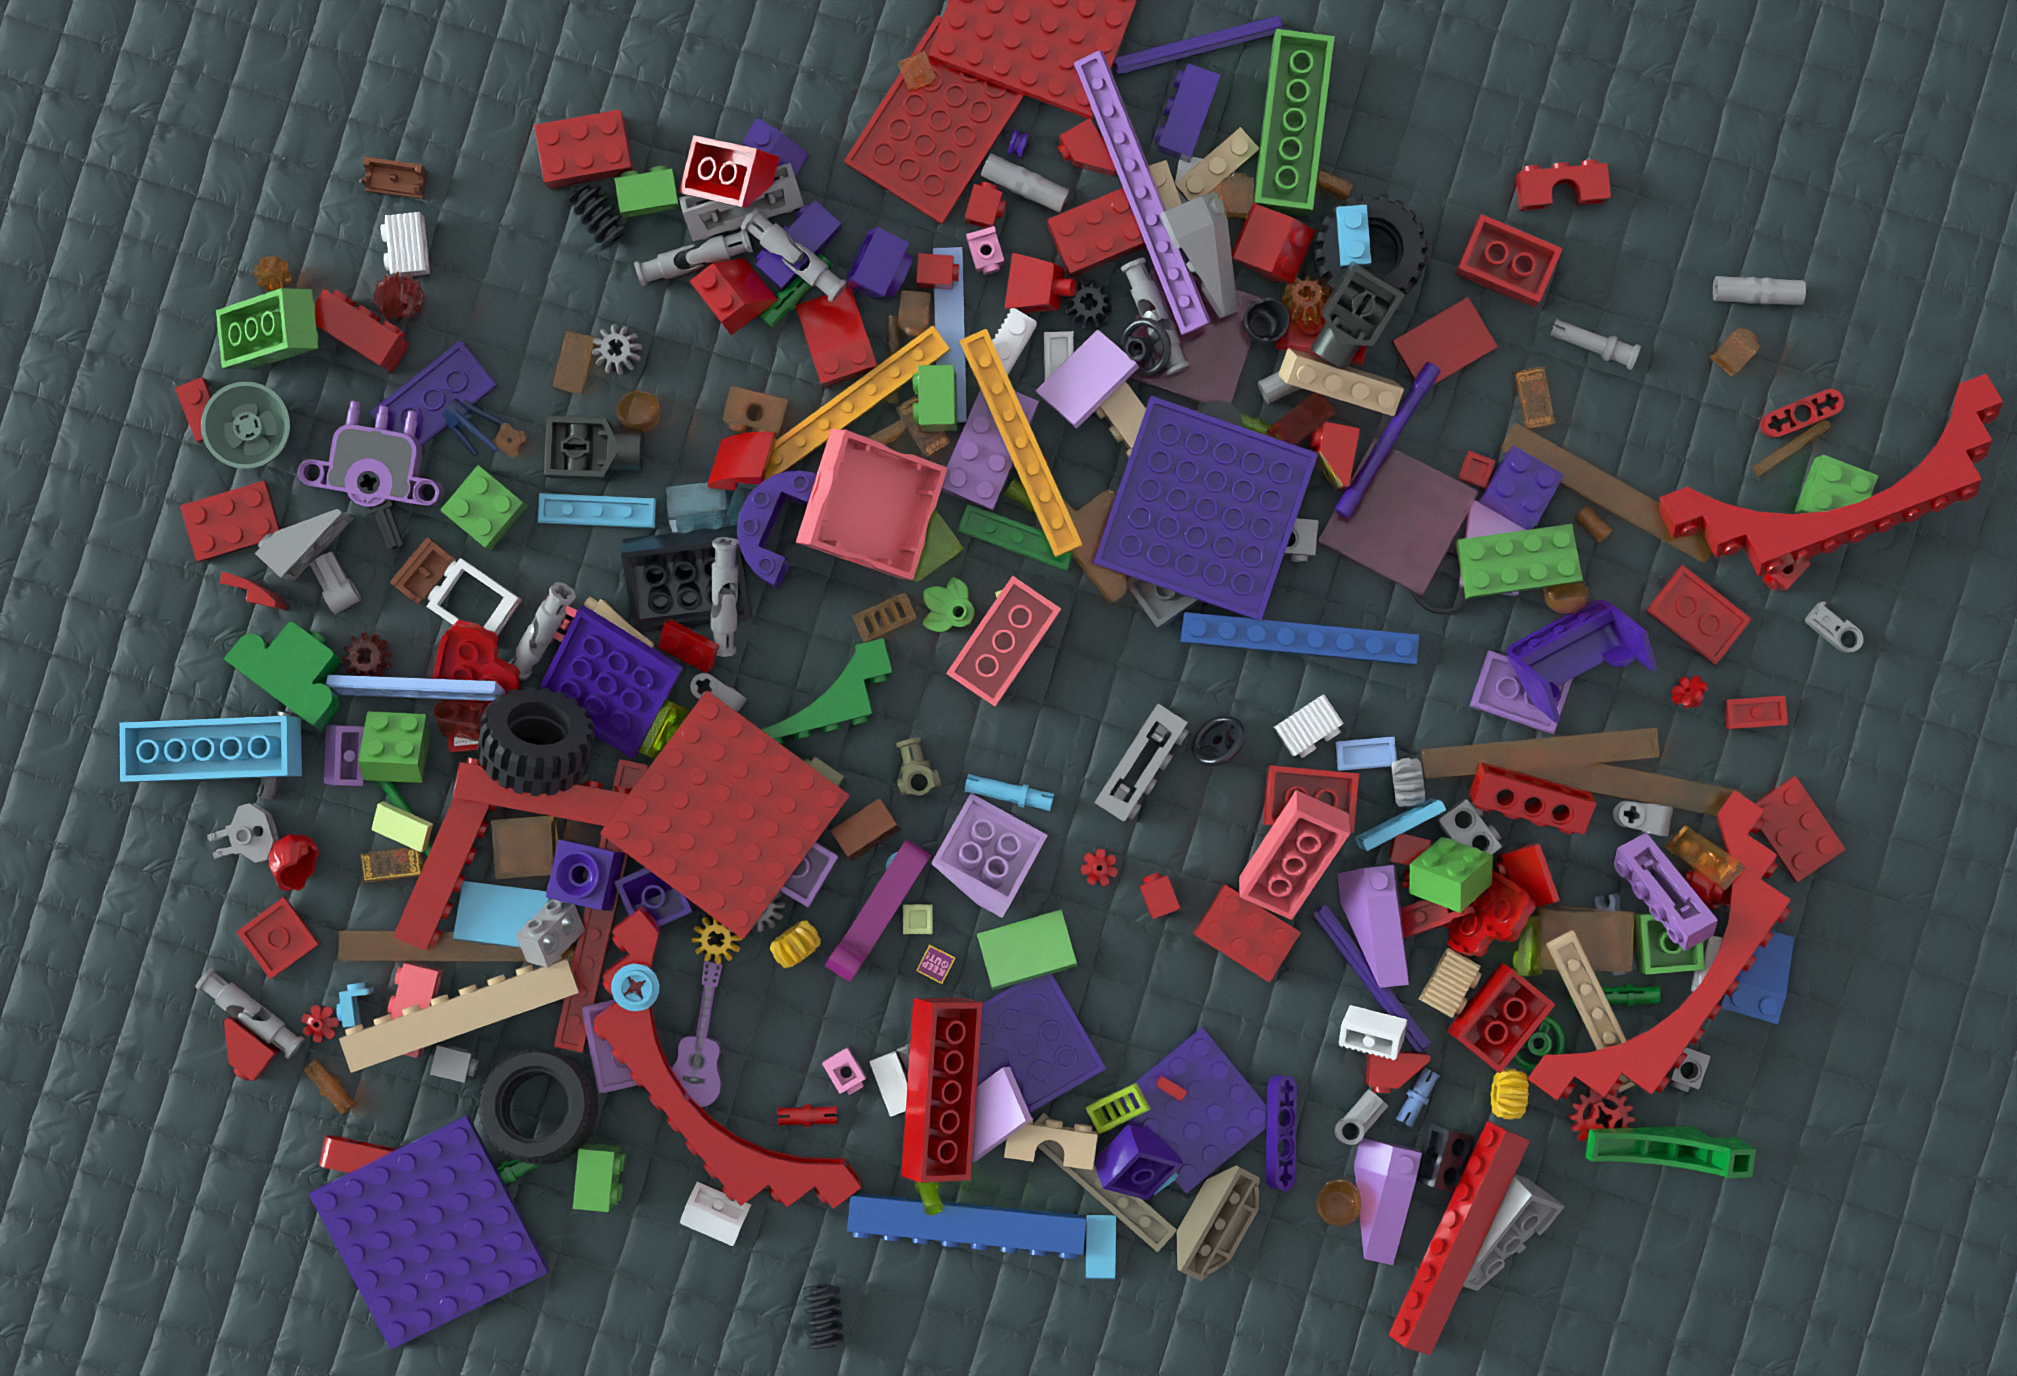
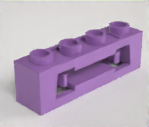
M1647 833L1617 848L1614 861L1616 871L1632 885L1634 894L1639 899L1645 901L1653 918L1661 921L1674 943H1678L1686 951L1714 935L1718 921L1717 918ZM1651 870L1655 873V877L1651 875Z

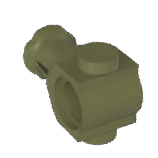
M921 737L896 743V747L900 748L904 766L901 767L903 777L897 779L902 796L909 794L925 795L932 788L942 786L938 770H931L929 760H924L920 746ZM910 747L912 748V751H913V755H914V759H915L914 761L912 760V757H911V753H910V749H909ZM917 774H923L928 780L927 787L922 791L915 790L911 785L912 778Z

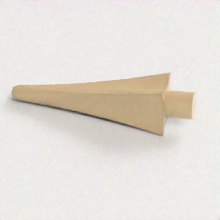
M590 596L585 601L584 605L648 646L653 647L652 641L632 627L605 600L600 599L598 602Z

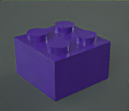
M1513 445L1504 455L1479 499V503L1525 530H1530L1540 520L1564 474Z

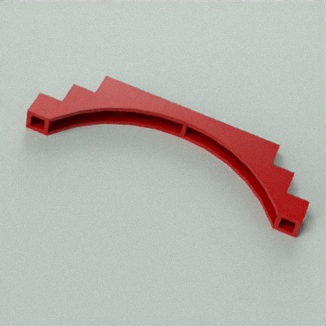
M1987 374L1960 383L1955 396L1950 421L1937 445L1912 472L1892 487L1862 502L1830 511L1802 514L1758 512L1725 504L1687 486L1661 496L1658 511L1673 539L1681 536H1692L1701 529L1715 558L1722 555H1733L1740 551L1741 548H1744L1758 576L1767 573L1770 575L1776 574L1790 564H1802L1819 553H1831L1838 549L1840 545L1848 542H1860L1869 534L1877 531L1879 533L1886 532L1898 523L1904 521L1913 522L1920 518L1922 514L1930 511L1939 512L1951 503L1959 500L1965 502L1976 496L1982 478L1973 463L1981 461L1988 455L1993 441L1983 424H1988L1998 417L2003 401Z
M1734 790L1717 814L1716 819L1729 857L1732 892L1728 925L1720 950L1702 983L1681 1007L1651 1030L1620 1045L1589 1053L1544 1055L1528 1077L1529 1082L1557 1102L1561 1097L1566 1100L1576 1087L1572 1083L1574 1078L1604 1099L1608 1094L1613 1097L1623 1084L1619 1080L1621 1075L1651 1096L1655 1091L1661 1094L1671 1080L1666 1076L1672 1067H1675L1677 1070L1688 1056L1683 1051L1690 1042L1696 1045L1705 1032L1701 1028L1707 1018L1711 1021L1714 1020L1723 1007L1718 1002L1724 994L1729 997L1740 983L1736 980L1741 970L1749 971L1757 959L1753 956V953L1759 945L1763 948L1767 946L1774 936V933L1770 931L1776 921L1782 924L1791 912V909L1787 907L1791 899L1762 880L1763 877L1769 880L1777 869L1778 864L1774 861L1778 855L1749 836L1750 833L1756 835L1765 823V820L1761 818L1765 810Z
M643 905L616 925L612 931L615 935L612 939L616 946L622 952L627 950L628 954L606 970L602 976L605 980L603 985L610 995H612L611 984L613 977L623 966L636 963L647 965L652 970L661 927ZM630 978L631 986L625 994L636 991L642 996L641 987L646 980L635 982ZM615 1001L594 1018L593 1023L595 1026L593 1029L602 1041L607 1039L614 1048L612 1053L621 1064L626 1063L632 1070L630 1075L639 1087L644 1086L651 1094L649 1096L651 1103L656 1109L664 1110L669 1117L667 1119L669 1125L676 1133L681 1131L687 1139L685 1143L693 1155L697 1156L699 1154L706 1163L704 1168L713 1179L718 1178L724 1185L722 1190L730 1201L736 1200L742 1206L769 1185L770 1188L768 1190L774 1200L778 1203L782 1201L788 1207L813 1187H816L815 1193L823 1204L829 1203L834 1209L862 1187V1179L844 1157H801L769 1150L739 1137L711 1118L687 1093L670 1067L657 1035L652 1005L641 1011H629L622 1008Z

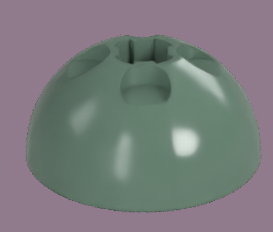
M237 382L221 388L210 398L202 414L201 432L207 448L219 461L235 468L252 469L268 464L282 452L290 434V417L284 402L270 388L255 382Z

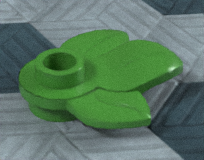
M952 577L947 584V588L933 586L923 591L924 602L931 610L922 622L926 628L936 632H946L953 626L962 628L968 626L973 621L975 608L968 601V587L960 579ZM962 607L964 609L963 615L956 617V610Z

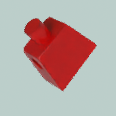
M1012 253L1004 308L1009 311L1015 308L1023 314L1058 310L1061 296L1073 297L1075 295L1076 281L1075 279L1064 278V269L1054 263Z

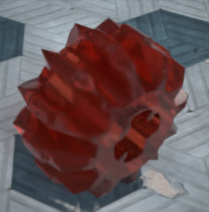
M397 271L394 277L385 274L384 281H377L373 300L377 304L379 313H385L388 320L392 317H397L398 321L401 322L404 316L412 320L414 313H420L424 301V292H422L419 280H412L410 273L402 277Z
M361 632L360 640L356 636L350 637L354 646L344 645L343 650L350 652V656L342 657V662H351L346 669L347 673L356 671L355 676L374 677L375 672L379 677L385 676L381 667L391 668L392 666L390 662L385 661V657L393 656V652L383 651L389 642L387 640L379 642L380 635L377 633H373L369 638L367 632ZM364 651L372 652L370 655L371 662L362 661L365 658Z

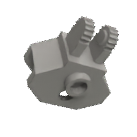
M257 803L238 806L231 825L225 826L226 829L207 835L209 842L219 841L227 836L230 839L231 847L221 848L213 852L214 859L231 854H243L255 863L269 861L268 858L273 848V843L280 839L272 813ZM261 827L263 828V834H262V835H261V832H260V828H261Z

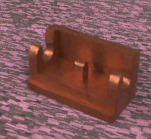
M364 156L363 166L366 168V175L362 177L361 181L366 187V192L424 200L428 171L423 165Z
M427 537L392 578L390 583L409 599L420 605L443 578L448 566L453 561H457V559L433 539Z
M879 798L833 828L831 832L846 856L851 861H854L900 831L901 828L886 805Z

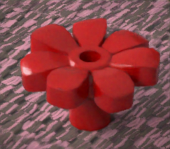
M1698 675L1693 676L1691 680L1687 676L1680 678L1679 683L1681 686H1675L1671 691L1673 703L1675 705L1682 703L1684 708L1700 706L1704 698L1703 692L1708 690L1706 682L1702 681Z
M1097 849L1095 856L1091 853L1085 854L1083 858L1087 864L1082 865L1080 871L1084 875L1089 874L1087 882L1095 885L1097 880H1099L1101 886L1108 885V876L1116 877L1118 872L1116 868L1112 867L1116 863L1114 855L1105 857L1104 849ZM1098 865L1102 866L1100 871L1097 870Z
M320 1005L312 1006V1015L305 1013L301 1019L303 1023L308 1024L303 1028L304 1035L310 1036L313 1034L314 1042H322L324 1036L327 1039L334 1038L336 1031L332 1027L340 1025L338 1017H331L334 1010L327 1006L322 1011Z

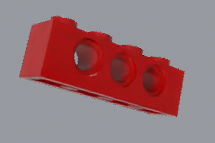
M1480 762L1469 791L1472 803L1482 811L1491 812V810L1502 812L1508 818H1525L1540 827L1554 826L1561 832L1569 835L1574 833L1585 835L1597 804L1591 792ZM1502 790H1510L1509 794L1504 797L1497 796ZM1529 798H1538L1533 804H1525ZM1565 805L1562 811L1553 812L1556 806Z

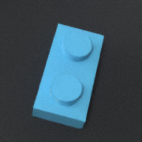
M1367 205L1337 207L1340 267H1348L1351 261L1360 266L1371 265Z

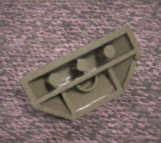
M1236 1165L1204 1182L1177 1230V1269L1180 1272L1203 1281L1207 1278L1208 1274L1217 1271L1231 1260L1259 1210L1258 1185L1260 1184V1178Z

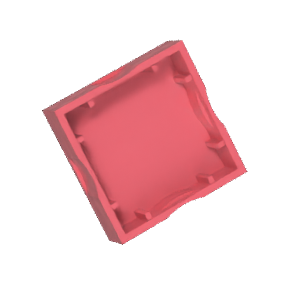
M831 429L796 543L899 579L913 580L924 547L927 525L931 514L936 508L948 468L912 454L896 452L880 442L848 430Z

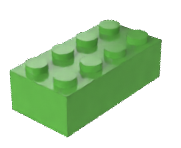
M280 288L216 310L222 368L254 369L318 349V332L315 324V303L312 290Z

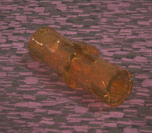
M318 1058L303 1070L320 1089L319 1094L322 1097L325 1095L340 1112V1115H343L350 1107L356 1104L340 1086V1080L337 1077L334 1078Z

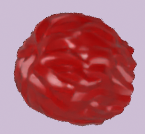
M287 834L273 843V848L268 858V865L281 890L300 891L305 887L307 879L314 874L316 859L320 854L312 838L302 834Z

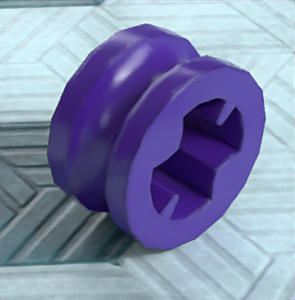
M1015 129L1007 154L1016 153L1018 158H1022L1029 133L1020 134L1019 130Z

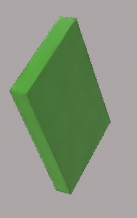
M1062 910L977 934L993 991L1078 966Z

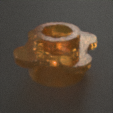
M504 423L500 426L501 431L492 442L499 449L507 452L509 457L513 458L518 456V449L522 443L526 442L527 435L523 431L518 432L514 430L511 424ZM508 438H512L511 443L507 442Z

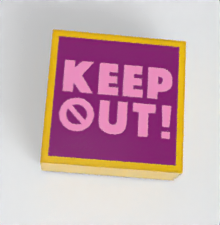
M930 944L916 971L942 984L956 957Z

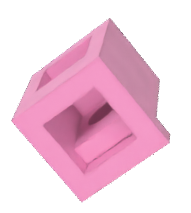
M995 227L966 234L976 273L983 271V274L986 275L999 271L1000 266L1004 265V258ZM989 246L992 252L989 255H983L980 252L981 248Z
M849 1046L822 1062L839 1094L847 1091L848 1095L864 1086L861 1081L866 1079V1075ZM845 1066L850 1067L852 1070V1074L849 1077H844L841 1074V1069Z

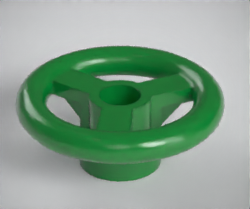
M1547 1015L1541 1022L1538 1030L1532 1033L1521 1048H1528L1531 1053L1540 1056L1541 1059L1544 1055H1550L1549 1051L1552 1043L1547 1032L1551 1027L1557 1037V1048L1553 1055L1564 1054L1566 1048L1565 1033L1561 1025L1554 1018ZM1539 1037L1542 1040V1045L1539 1048H1535L1533 1041ZM1519 1052L1512 1058L1517 1065L1528 1071L1533 1072L1538 1063L1525 1060Z

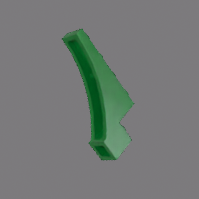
M881 638L855 645L856 652L841 676L823 695L796 715L761 730L779 744H782L783 737L793 735L794 740L812 736L811 730L822 728L823 733L840 729L839 723L850 721L851 726L868 722L867 716L873 715L865 681L870 680L871 684L887 681V675L893 674L885 639Z
M1693 1126L1589 1129L1585 1158L1591 1162L1647 1163L1691 1169L1724 1176L1725 1178H1749L1753 1175L1756 1148L1737 1137L1711 1138Z

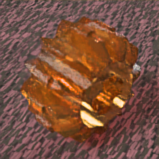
M1309 274L1306 276L1305 281H1301L1296 277L1294 285L1287 284L1285 287L1286 294L1282 296V303L1288 309L1289 315H1292L1294 324L1300 319L1303 320L1305 326L1309 324V320H1313L1318 324L1320 316H1322L1320 311L1330 297V288L1328 285L1322 286L1320 277L1315 281H1311Z

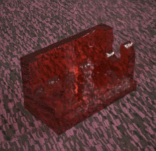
M1314 392L1273 424L1266 433L1270 437L1280 435L1284 442L1296 445L1332 417L1336 411L1322 394Z

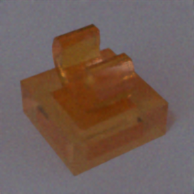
M925 51L897 62L909 91L936 81Z

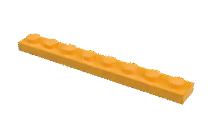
M931 326L776 440L764 481L776 474L788 471L826 443L831 429H845L913 379V373H918V365H932L950 352L951 349L935 327Z
M987 329L959 340L1054 556H1060L1082 546L1080 537Z

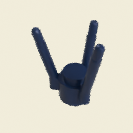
M455 398L441 415L447 420L445 424L454 431L473 456H477L478 452L459 427L462 429L466 426L495 452L499 451V447L469 421L473 416L469 411L506 429L510 428V424L472 405L466 399L461 402Z

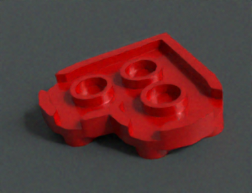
M457 620L443 634L438 647L432 679L496 681L505 690V695L513 689L518 688L521 691L520 670L517 666L499 658L498 637L495 632L487 630L477 623ZM455 700L483 711L491 702H494Z
M1492 870V885L1469 905V907L1473 906L1475 913L1455 919L1453 923L1446 925V928L1449 929L1450 939L1447 943L1454 951L1460 954L1481 957L1487 952L1488 946L1493 939L1514 942L1519 938L1529 916L1535 910V902L1530 899L1529 893L1523 887Z

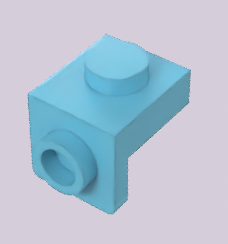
M365 982L347 985L348 990L339 992L340 1004H337L336 1010L338 1020L343 1023V1028L361 1024L358 996L374 993V987L365 988Z

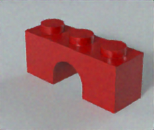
M1597 159L1582 161L1579 166H1570L1569 162L1552 164V168L1541 169L1540 165L1525 166L1523 171H1520L1515 177L1519 211L1548 209L1553 203L1552 188L1559 184L1567 185L1574 191L1577 206L1602 204L1611 198L1608 163L1599 164Z

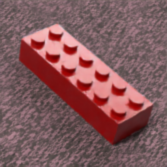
M913 998L902 1177L920 1183L971 1180L983 1002L967 998Z

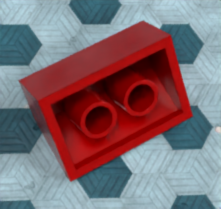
M693 135L679 193L747 208L773 185L780 157L756 148Z
M1501 962L1447 1029V1032L1490 1067L1501 1073L1556 1004L1516 971Z

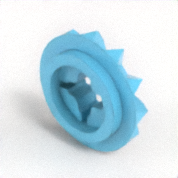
M636 963L623 966L615 974L611 984L613 998L622 1008L629 1011H641L650 1007L656 1001L660 988L656 973L649 969L647 965ZM630 978L635 982L646 980L641 987L642 996L636 991L625 994L631 986Z

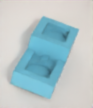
M1086 1215V1279H1115L1116 1216Z

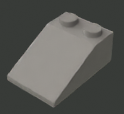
M335 509L278 530L273 535L269 533L259 542V549L255 554L279 577L295 582L310 566L309 563L330 545L354 517L340 509Z

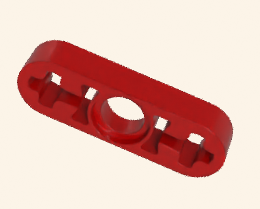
M1826 389L1766 414L1760 423L1761 431L1768 438H1779L1837 414L1844 406V398L1838 390ZM1825 395L1829 399H1835L1836 403L1832 405L1833 410L1830 407H1824L1817 411L1815 405L1826 400ZM1797 406H1805L1809 410L1810 416L1806 422L1796 419L1794 411ZM1771 417L1775 421L1785 417L1789 420L1788 423L1778 427L1779 432L1776 429H1770L1768 426L1772 422Z

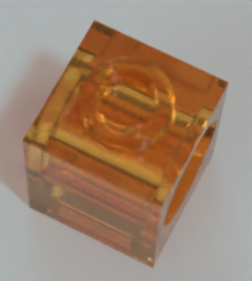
M901 290L898 328L899 330H904L905 335L919 336L921 332H925L928 329L931 293Z
M1738 327L1724 340L1710 358L1730 376H1733L1743 368L1760 349L1761 345L1756 342L1758 338L1746 328L1743 330Z

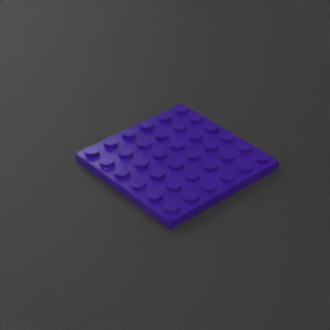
M1150 396L1093 564L1261 621L1318 453Z
M469 1114L309 1193L316 1210L390 1350L549 1272V1268Z

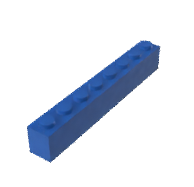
M1184 612L1182 614L1180 643L1413 666L1417 664L1419 635L1271 620L1257 621L1250 618Z
M855 1192L850 1196L847 1231L853 1232V1236L858 1238H871V1234L883 1235L882 1239L888 1241H900V1237L912 1238L913 1243L929 1244L930 1240H939L941 1245L948 1247H959V1243H969L972 1249L988 1250V1246H999L1002 1252L1017 1253L1019 1248L1029 1249V1254L1047 1256V1251L1059 1252V1257L1076 1259L1077 1254L1083 1255L1086 1215Z

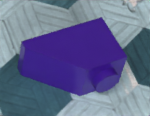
M756 118L742 142L743 146L756 148L779 156L778 166L791 163L795 178L809 156L805 150L785 134Z

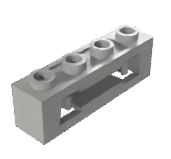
M791 163L777 167L775 177L779 176V180L773 181V185L747 208L717 201H709L698 205L697 202L705 199L691 195L680 197L682 212L692 240L709 239L715 234L739 229L745 218L755 208H758L761 211L760 214L768 219L781 213H791L797 208L803 207L804 203Z
M1157 704L1094 803L1125 822L1127 817L1133 820L1141 807L1137 801L1143 793L1149 795L1157 782L1153 776L1159 768L1165 770L1173 757L1169 751L1175 743L1180 746L1189 731L1185 729L1188 722L1160 704ZM1154 723H1159L1151 737L1160 743L1167 731L1171 735L1164 746H1159L1133 786L1136 790L1127 803L1123 801L1130 791V788L1124 784H1120L1114 796L1109 795L1119 778L1122 780L1125 778L1149 740L1146 736Z

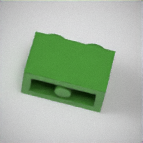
M667 166L650 168V172L639 174L638 171H627L622 173L621 177L614 178L619 209L623 218L681 208L676 175L673 169H667Z

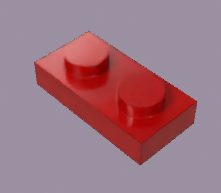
M201 377L175 388L194 438L198 443L204 441L201 432V419L204 408L212 397L205 378Z
M670 619L664 623L658 648L707 673L713 668L719 644Z
M1786 696L1724 700L1727 729L1788 725Z

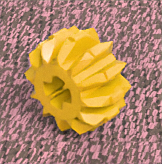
M704 917L702 922L706 929L698 925L694 928L696 932L702 934V937H693L692 942H702L703 945L697 948L695 952L699 954L706 950L707 953L704 956V961L706 962L715 954V962L720 964L722 962L721 953L730 961L733 957L728 949L739 952L741 948L734 944L733 941H740L742 938L738 935H733L730 929L720 924L715 918H713L712 925L711 921ZM713 931L716 934L722 933L725 939L721 940L724 942L722 946L718 943L714 945L711 943L710 939L714 937L711 935Z
M808 921L796 923L776 937V940L771 943L770 950L773 953V957L783 968L793 967L819 947L821 939L817 934L818 932Z
M1506 1069L1501 1073L1497 1072L1491 1084L1490 1104L1492 1112L1497 1117H1503V1119H1520L1526 1112V1105L1528 1104L1529 1083L1527 1082V1076L1522 1071H1516V1069Z

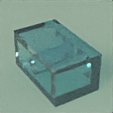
M708 482L666 487L668 519L672 532L687 533L696 529H718L722 526L731 525L727 490L708 488Z

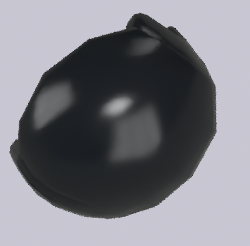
M1266 297L1252 303L1242 317L1244 332L1252 341L1263 345L1280 339L1286 333L1290 324L1288 309L1281 301L1272 297Z

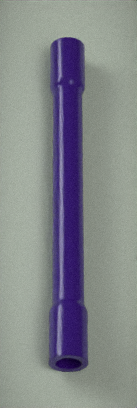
M1429 362L1424 364L1414 380L1412 388L1352 484L1345 490L1334 510L1345 518L1351 516L1361 500L1363 492L1423 396L1428 393L1440 374L1441 370L1434 364Z

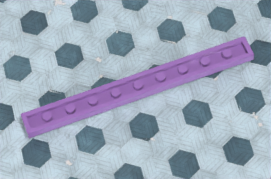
M1098 50L1074 62V65L1182 335H1186L1210 324L1211 321L1192 273L1186 266L1187 261L1182 248L1176 250L1160 215V213L1166 211L1163 200L1104 52Z

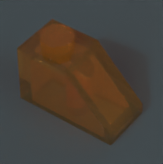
M1245 173L1229 174V178H1224L1210 192H1216L1218 198L1222 200L1227 218H1247L1251 206L1254 204V178H1247Z

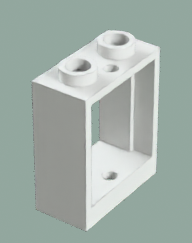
M461 558L458 562L453 561L444 573L447 577L441 586L436 585L428 596L430 602L427 607L451 624L460 620L440 605L462 573L467 571L504 597L484 626V628L495 632L498 636L522 599Z

